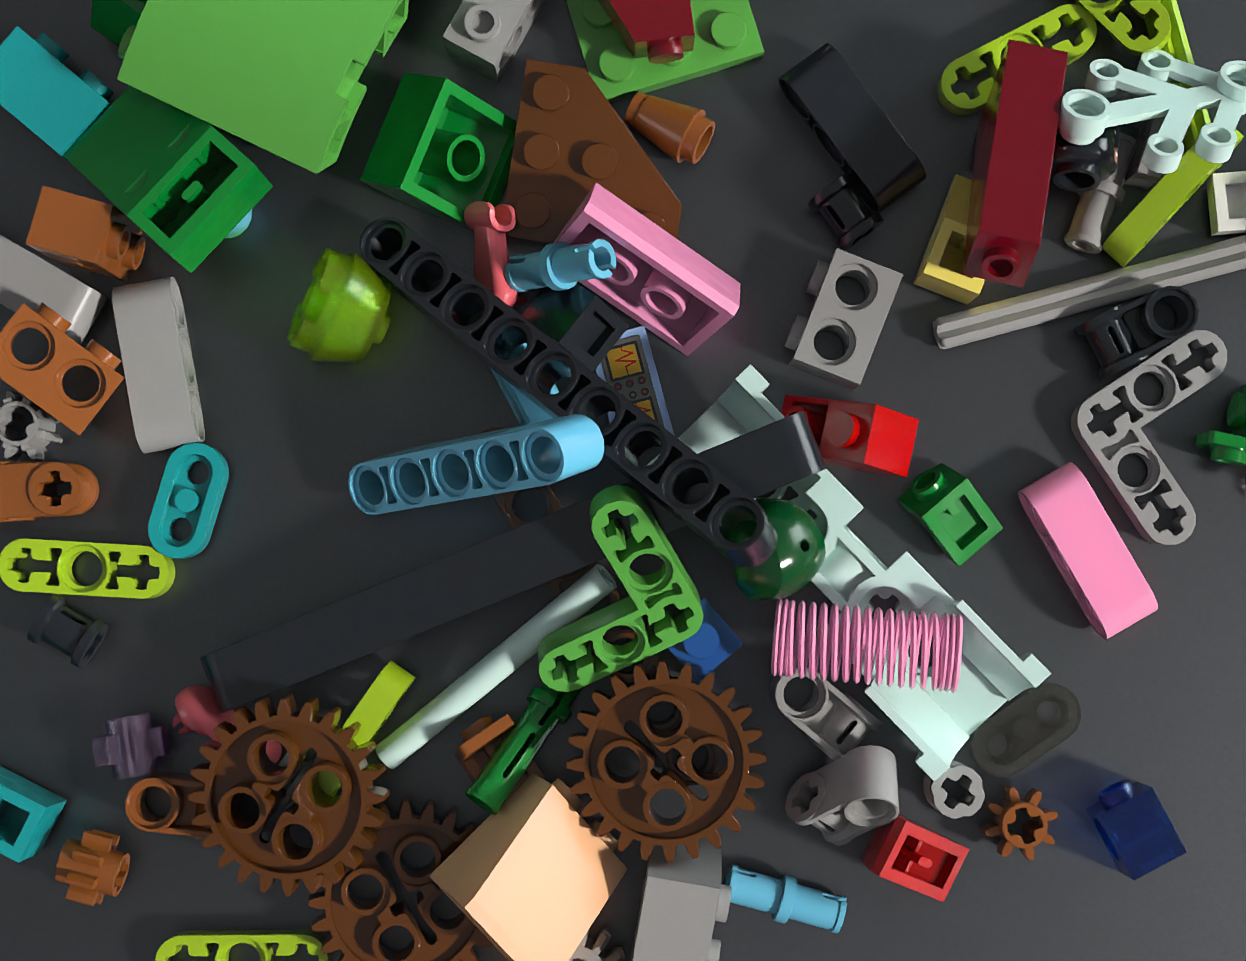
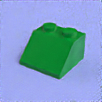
M404 72L360 180L405 205L472 231L466 225L464 211L469 204L476 201L489 202L494 208L499 204L509 178L517 121L447 78Z

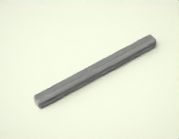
M1246 235L938 317L933 322L935 340L940 349H948L1145 296L1162 287L1182 286L1245 269Z

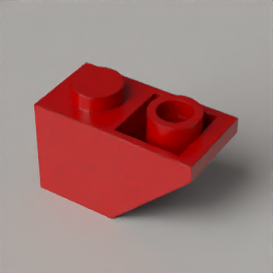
M785 394L781 414L786 418L804 411L825 463L859 471L907 477L919 419L877 404Z

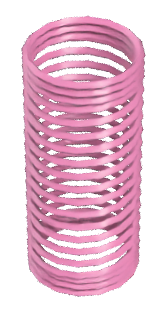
M779 599L777 601L771 660V674L774 677L778 674L779 677L784 675L786 678L788 676L792 678L795 674L798 659V676L800 679L804 678L809 659V677L813 680L817 676L820 658V678L824 681L828 677L831 658V679L835 682L839 677L842 657V680L846 683L850 678L854 649L853 681L857 684L861 678L865 648L864 682L866 685H869L872 679L876 648L875 683L877 686H880L883 679L888 640L886 682L891 687L894 680L899 640L898 686L901 689L905 681L910 640L909 687L912 690L916 682L922 633L920 688L924 690L927 683L933 633L931 689L935 691L938 687L940 692L943 690L946 692L951 690L952 693L957 691L963 639V618L960 614L955 616L952 613L949 616L945 612L942 614L939 622L938 615L935 612L931 613L928 621L927 614L922 611L917 621L916 613L911 610L905 621V613L900 609L897 612L894 625V612L889 608L886 611L883 625V611L878 607L875 610L872 625V610L867 606L864 609L861 625V609L856 605L853 608L850 625V608L845 604L841 612L838 633L839 607L834 603L831 607L827 634L828 606L823 602L820 606L816 635L817 605L812 601L809 606L805 636L806 604L802 600L798 606L794 637L796 602L793 599L791 601L788 599L784 601Z

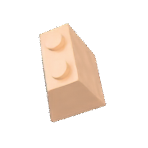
M534 773L503 802L497 815L491 814L429 877L509 961H569L628 868L613 853L618 848V841L611 833L608 832L600 837L596 834L600 823L594 820L588 825L576 812L583 804L578 796L571 794L570 788L557 778L550 784Z

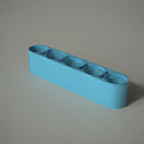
M574 414L405 448L353 466L348 478L349 493L359 510L369 515H377L550 485L597 466L603 457L604 439L599 427L592 419L585 415Z

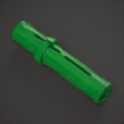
M564 655L559 660L563 661L567 667L576 663L575 660L569 661ZM545 683L540 688L533 687L526 697L529 702L528 706L505 739L499 744L497 750L474 783L465 791V795L485 811L497 815L501 805L526 769L531 765L533 759L558 724L564 725L572 715L569 707L583 687L570 692L556 691L549 688Z

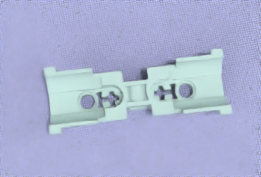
M750 364L717 401L678 439L698 454L785 417L762 394L769 386V383ZM659 455L656 458H654L648 465H651L653 462H655L658 459ZM827 469L780 487L769 497L754 498L781 499L787 487L791 486L798 493V496L793 497L789 501L805 511L811 509L815 512L817 517L814 519V522L823 536L826 554L822 566L811 581L833 604L836 603L841 612L845 604L849 606L850 625L853 608L856 605L861 609V625L864 609L869 606L873 612L874 606L870 599L876 594L883 599L889 598L892 594L896 596L899 601L895 605V611L897 613L898 610L902 609L905 613V621L911 610L916 613L917 617L920 612L924 611L927 614L928 621L933 612L938 615L939 622L942 614L945 612L949 616L952 613L955 616L958 614L962 616V654L956 692L952 693L951 690L949 692L945 690L940 692L938 687L935 691L931 689L932 666L928 667L926 688L922 690L920 688L921 666L918 665L915 687L911 690L909 687V655H907L904 686L900 689L898 686L899 643L893 685L889 687L886 682L888 640L882 684L877 686L875 683V648L871 683L866 686L864 691L920 749L915 762L934 782L950 768L953 758L970 738L969 735L998 708L1021 692L1032 687L1037 688L1052 674L1032 653L1028 652L1018 657L962 599L955 601L907 551L887 568L846 526L864 507ZM841 612L839 613L838 633H839ZM864 648V656H863V664H862V672H861V674H862L863 676H864V667H865V648ZM853 649L852 664H853V660H854V649Z

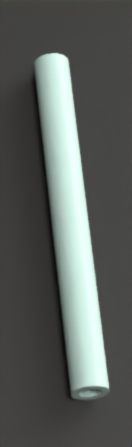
M600 564L595 565L381 741L375 748L380 760L391 769H395L535 655L543 638L578 620L616 589V582L610 573Z

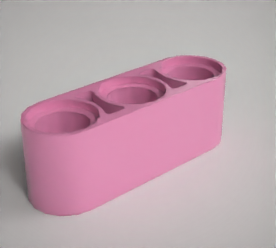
M1068 462L1018 491V497L1026 515L1088 621L1103 639L1106 640L1158 610V603L1150 586L1089 482L1074 463Z

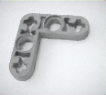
M1207 330L1192 331L1169 343L1081 401L1075 407L1071 416V429L1076 440L1139 534L1147 542L1156 546H1170L1184 542L1194 530L1196 514L1192 504L1141 430V427L1217 378L1224 371L1227 363V349L1224 342L1216 334ZM1188 344L1194 349L1204 346L1208 350L1209 356L1203 361L1207 369L1206 371L1198 366L1176 377L1169 369L1191 355ZM1165 357L1168 367L1161 362ZM1142 373L1155 375L1163 385L1162 399L1155 406L1144 405L1135 397L1134 383L1136 378ZM1178 381L1184 384V387L1181 390L1179 388ZM1118 389L1121 401L1113 395L1114 390ZM1122 402L1123 406L1136 416V419L1131 422L1127 411L1109 421L1107 428L1110 434L1108 436L1102 430L1091 433L1087 427V424L1093 419L1090 411L1092 407L1099 413L1111 409ZM1127 454L1140 456L1148 467L1146 480L1138 487L1125 485L1119 478L1118 464ZM1160 484L1164 492L1153 495V497L1163 510L1174 508L1177 511L1178 517L1172 521L1176 531L1173 534L1168 529L1157 531L1154 528L1153 522L1159 518V514L1152 502H1142L1138 506L1134 498L1152 492Z

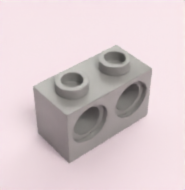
M463 0L442 36L448 55L499 83L546 0Z
M838 248L835 250L829 263L818 260L806 289V293L816 296L808 317L796 315L784 347L794 350L789 365L854 391L861 384L903 274ZM844 277L857 279L865 289L864 302L858 305H849L842 302L836 294V281ZM822 331H831L839 335L844 343L843 356L836 360L822 358L814 348L815 335Z

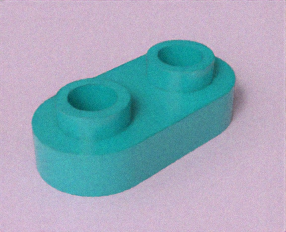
M188 443L177 448L169 457L148 523L150 542L162 555L178 559L191 558L202 552L208 545L229 479L227 461L217 449L202 443ZM198 463H205L209 469L208 479L202 484L194 483L191 478V470ZM185 518L190 522L192 531L187 539L180 541L174 534V526L178 520Z

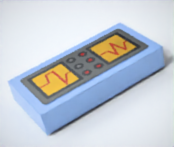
M645 325L626 330L595 369L596 374L674 435ZM610 411L607 414L611 424L615 417V412Z

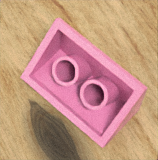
M598 183L594 184L554 241L567 242L570 245L588 243L596 239H604L609 242L616 255L615 269L608 268L613 274L606 279H590L579 282L642 326L645 325V328L686 356L690 355L733 318L740 307L741 283Z

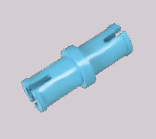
M596 239L577 245H570L567 242L561 241L546 245L539 252L510 256L508 260L512 264L508 263L505 265V277L511 289L516 292H526L542 287H549L557 291L567 290L574 287L578 281L610 277L613 273L608 268L615 269L616 255L611 244L604 239Z
M733 864L729 867L724 885L732 887L730 903L770 913L773 921L783 924L788 919L824 928L836 934L842 927L847 908V896L835 895L797 884L796 877L783 874L781 879L738 868L737 865Z

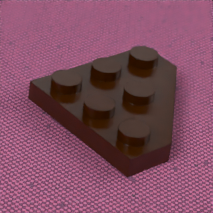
M526 59L505 204L511 205L515 210L516 223L512 230L506 232V236L554 243L594 184L598 183L677 239L682 211L681 202L586 69Z

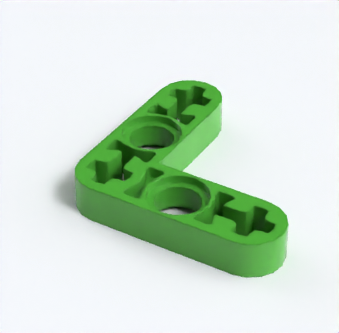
M614 485L601 490L593 498L589 513L594 538L630 596L566 625L543 638L538 646V670L541 680L549 688L556 691L570 692L589 685L688 639L697 633L702 625L704 615L698 590L643 497L635 489L628 486ZM618 509L621 515H629L633 536L626 541L624 531L615 519L609 520L608 513ZM646 553L655 554L664 560L661 569L650 575L637 574L630 568V564L636 557ZM674 603L679 610L684 609V613L674 616L670 610L665 611L664 607ZM643 615H647L649 625L653 623L654 629L646 630ZM618 625L628 626L636 632L633 640L623 645L607 643L603 639V635L611 627ZM589 640L593 642L595 656L592 655L591 646L586 647L585 642ZM564 655L569 661L575 660L576 663L567 667L563 661L555 662V658Z

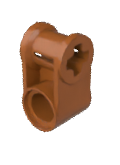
M0 462V522L32 521L37 517L75 516L86 513L94 506L98 499L100 488L97 477L92 470L81 464ZM71 482V494L58 496L57 485Z
M170 772L155 773L137 782L127 794L125 800L126 814L130 822L140 830L185 835L198 840H205L213 832L210 825L198 826L192 824L191 820L205 810V804L188 800V794L199 787L205 786L204 782L192 775ZM157 786L163 788L169 794L171 809L167 816L153 815L147 809L145 794L149 787ZM240 793L238 794V805L240 800Z

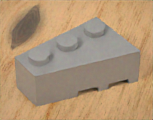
M705 837L698 839L699 854L698 858L693 859L684 844L676 845L673 862L667 863L663 846L654 845L648 859L645 879L643 878L640 909L629 961H719L721 940L712 939L715 921L723 923L727 921L732 888L729 885L721 884L722 846L717 849Z

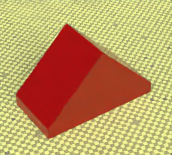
M899 813L897 818L891 823L875 828L860 860L874 874L944 902L970 849Z

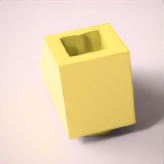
M956 174L913 284L968 305L980 294L985 279L962 275L972 180Z

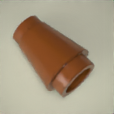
M638 92L633 97L624 118L626 124L634 127L637 132L678 163L687 160L696 164L707 150L715 130V121L705 117L706 112L704 109L647 95L643 92Z

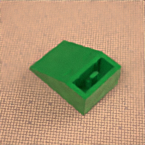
M130 85L63 155L127 217L190 273L205 260L273 187L258 167L208 122Z

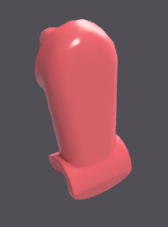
M476 201L469 204L464 211V220L466 225L474 231V279L513 309L514 306L521 305L527 300V298L518 297L519 292L511 289L505 277V265L509 263L506 232L512 230L515 226V210L511 205L499 204L494 208L491 203Z
M192 685L181 690L175 698V706L178 713L173 718L172 727L174 728L178 723L182 722L184 727L177 732L180 735L194 731L199 735L208 736L213 741L220 743L213 729L224 721L235 726L232 714L235 711L231 709L221 713L212 689L201 685ZM267 740L266 754L274 764L281 757L282 747L277 741Z

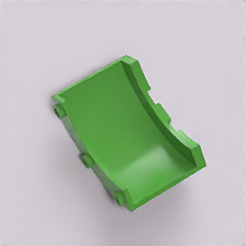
M147 0L137 25H131L121 39L118 56L120 59H123V63L117 80L317 174L337 161L352 121L367 91L366 86L359 83L358 80L373 53L384 57L396 35L407 20L409 0Z

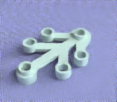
M1156 50L1141 55L1135 72L1123 68L1113 60L1096 59L1089 65L1084 82L1086 89H1074L1063 96L1058 127L1060 128L1061 136L1066 141L1077 145H1087L1092 143L1095 138L1101 136L1107 127L1165 117L1159 132L1149 137L1142 156V162L1148 169L1154 172L1167 174L1174 172L1179 166L1185 149L1182 140L1197 110L1218 107L1213 123H1208L1201 128L1195 144V152L1199 157L1208 162H1226L1230 159L1237 142L1236 126L1241 115L1246 114V61H1229L1221 67L1220 71L1214 72L1175 59L1165 51ZM1171 79H1173L1181 83L1190 85L1193 88L1186 89L1171 84L1170 81ZM1119 90L1141 96L1112 103L1106 99L1117 95Z

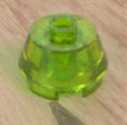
M325 248L311 272L314 278L307 289L302 303L298 302L287 340H290V346L305 352L306 360L358 364L364 359L372 343L379 345L386 334L392 317V312L387 311L392 288L381 275L354 251L346 255L342 252Z

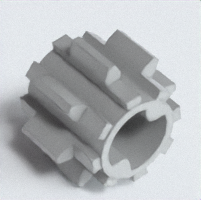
M6 391V399L3 400L5 405L0 408V442H3L1 447L5 448L4 458L17 461L22 453L28 454L32 460L43 461L44 452L47 451L45 446L50 442L62 443L63 441L59 434L55 433V424L60 423V421L28 398L22 397L18 392ZM31 412L34 423L26 427L28 437L21 440L17 429L25 424L23 415Z

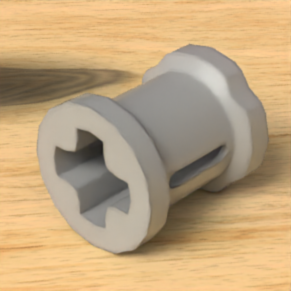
M952 760L950 768L935 782L926 773L923 778L922 791L926 801L934 809L952 819L962 816L969 817L974 815L982 806L985 798L982 779L972 768ZM946 778L953 781L960 779L959 785L965 790L961 799L958 800L951 796L947 798V792L941 788Z

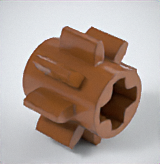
M1009 784L1004 785L1006 798L997 804L987 800L983 803L988 810L992 811V823L982 826L980 828L981 832L986 836L999 835L1002 837L997 845L996 852L1003 857H1007L1012 852L1014 846H1016L1029 861L1034 860L1035 853L1033 847L1042 841L1054 845L1055 840L1051 835L1047 834V822L1056 819L1058 813L1052 809H1040L1037 807L1042 797V792L1031 788L1025 795V798L1022 799L1019 798L1018 792L1013 786ZM1017 809L1031 817L1030 821L1022 824L1023 834L1021 835L1007 828V824L1016 821L1015 810Z
M92 829V831L85 830L83 832L82 840L69 838L60 852L55 870V880L69 885L65 897L66 900L93 907L95 903H102L104 894L116 897L120 893L128 874L130 854L116 850L120 840L119 835Z

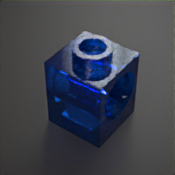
M1129 779L1115 782L1097 793L1099 802L1086 808L1118 871L1132 880H1136L1187 853L1151 786L1140 782L1131 784Z

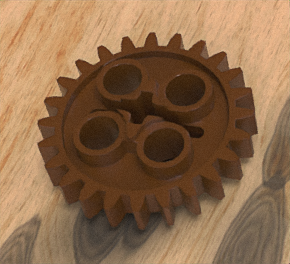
M660 660L656 677L652 678L648 677L641 664H636L633 674L634 683L628 685L617 673L611 677L612 687L615 692L613 697L597 689L593 692L591 697L600 709L598 714L586 710H581L578 713L577 718L583 725L589 728L588 733H573L568 740L575 747L584 750L583 755L570 758L566 762V768L584 772V777L571 786V794H590L591 799L581 810V815L586 817L600 812L604 818L596 834L601 837L614 828L619 830L621 834L617 849L621 852L635 839L641 841L640 852L641 859L643 860L648 859L654 845L663 846L667 863L673 862L676 845L681 844L685 845L688 853L695 859L698 858L699 854L698 839L705 837L718 849L722 846L721 835L718 829L722 824L735 832L741 830V823L734 813L736 808L754 812L756 803L745 793V788H762L764 786V778L749 771V766L766 762V753L749 749L748 744L760 738L762 730L761 727L743 728L741 723L750 715L752 708L749 704L734 709L731 708L729 703L736 691L733 685L724 688L718 694L712 690L715 672L710 670L698 683L692 680V666L690 662L684 664L679 677L670 676L666 660ZM660 701L673 703L681 711L682 723L671 732L666 733L656 730L649 723L648 709L650 706ZM628 721L634 722L660 751L666 753L672 747L680 752L676 763L677 766L693 781L702 785L708 791V797L706 799L698 798L674 770L666 768L661 773L656 771L653 766L657 756L648 746L625 729V723ZM711 743L721 747L728 758L725 767L714 774H707L698 770L693 763L692 755L699 746ZM619 746L629 747L638 755L640 769L631 776L623 777L616 775L610 770L606 760L607 753L610 750ZM659 790H675L685 800L686 808L677 817H661L652 808V796Z
M288 694L280 699L277 711L268 697L255 703V715L245 706L232 713L235 726L224 721L213 729L220 743L209 740L200 747V753L211 763H200L191 769L190 774L205 783V786L199 787L188 794V800L205 804V810L191 820L192 824L198 826L210 825L213 831L201 845L203 848L219 844L225 851L218 860L217 866L219 868L230 864L234 860L240 864L237 882L242 883L253 872L259 874L260 892L263 893L277 879H281L285 896H291L298 888L300 879L303 880L310 894L315 893L321 887L323 874L335 885L345 875L343 864L355 870L364 860L359 848L371 850L377 843L379 838L368 827H380L387 819V814L373 807V804L384 801L390 795L389 789L373 785V780L386 770V766L384 764H368L365 759L377 746L376 743L372 741L357 745L353 739L357 735L361 724L357 721L344 730L337 724L340 719L341 708L338 706L324 717L319 716L318 698L315 697L308 700L301 711L297 710L293 694ZM267 740L280 742L286 748L289 757L287 766L276 765L269 759L266 754ZM308 748H313L316 750L317 756L292 794V799L295 803L281 814L273 830L271 840H264L262 832L286 796V790L283 787L298 774L305 760ZM319 771L331 772L339 778L342 784L341 796L333 797L321 790L318 784ZM239 793L249 794L256 799L260 809L259 817L253 818L241 811L238 805ZM290 824L302 825L310 831L313 838L312 848L298 846L292 840L289 830Z
M408 798L402 799L399 815L391 816L383 801L378 803V809L387 814V819L380 827H368L379 838L377 843L371 850L359 848L364 860L355 870L343 864L345 875L335 885L323 874L321 887L326 888V890L309 895L308 906L325 910V913L312 920V931L330 930L331 932L321 945L322 953H331L340 949L343 953L338 961H478L472 946L476 944L491 948L492 943L463 912L452 919H441L432 912L431 906L433 901L445 893L429 877L476 830V826L470 823L459 831L455 830L457 814L456 810L452 808L441 820L435 819L433 801L430 800L426 802L420 815L412 814ZM414 842L427 844L434 852L431 863L421 869L407 867L401 861L400 854L408 844ZM379 852L387 853L400 881L408 892L419 889L417 893V907L423 919H425L437 936L434 942H428L425 939L412 911L405 902L394 904L396 901V885L377 860L376 855ZM370 874L376 877L383 887L380 894L369 901L355 898L350 893L348 885L356 876ZM391 926H402L411 932L413 939L405 949L391 951L381 944L379 939L381 933Z

